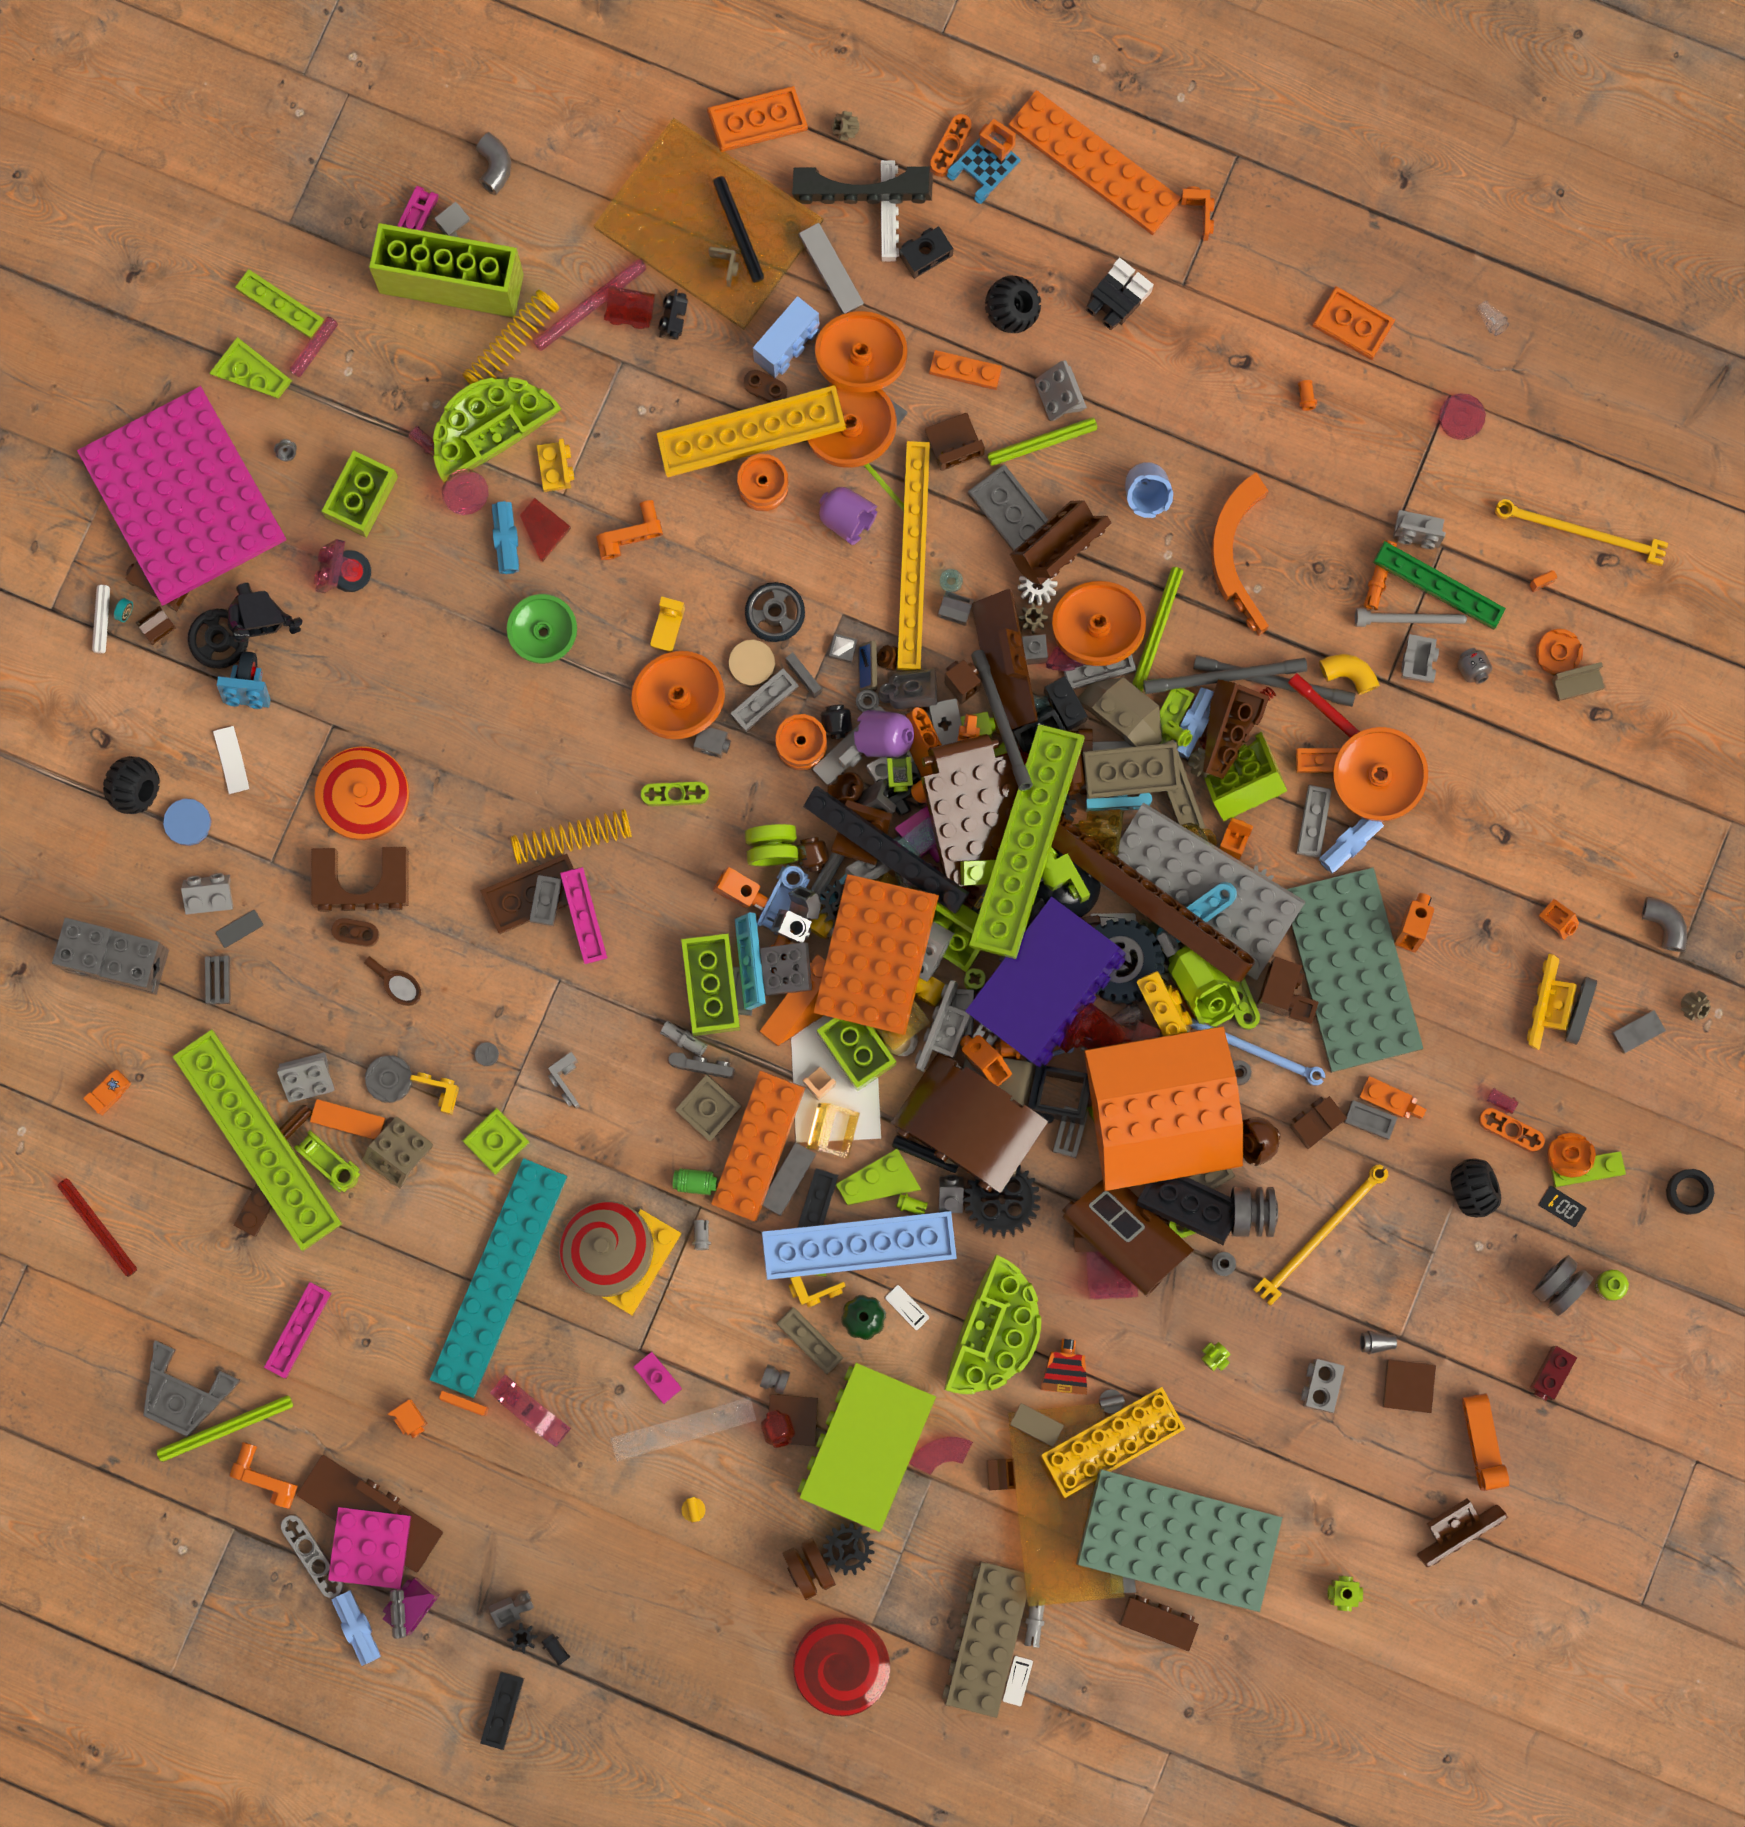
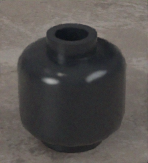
M844 704L826 706V710L821 713V723L826 731V735H831V739L845 738V733L852 730L851 711L848 708H844Z

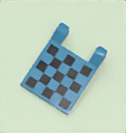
M995 137L993 138L1001 144V142L998 139H996ZM979 138L948 169L947 177L954 181L964 169L983 185L975 193L974 198L977 203L982 204L998 184L1019 164L1021 159L1010 151L1001 162L995 154L980 145Z

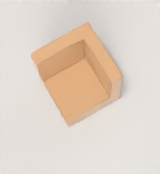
M819 1067L808 1078L803 1079V1084L820 1100L836 1085V1081L831 1079Z

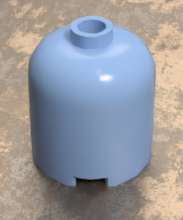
M1143 462L1135 465L1127 474L1125 480L1126 497L1129 506L1135 514L1143 518H1154L1157 514L1169 509L1173 502V490L1166 472L1159 465L1152 462Z

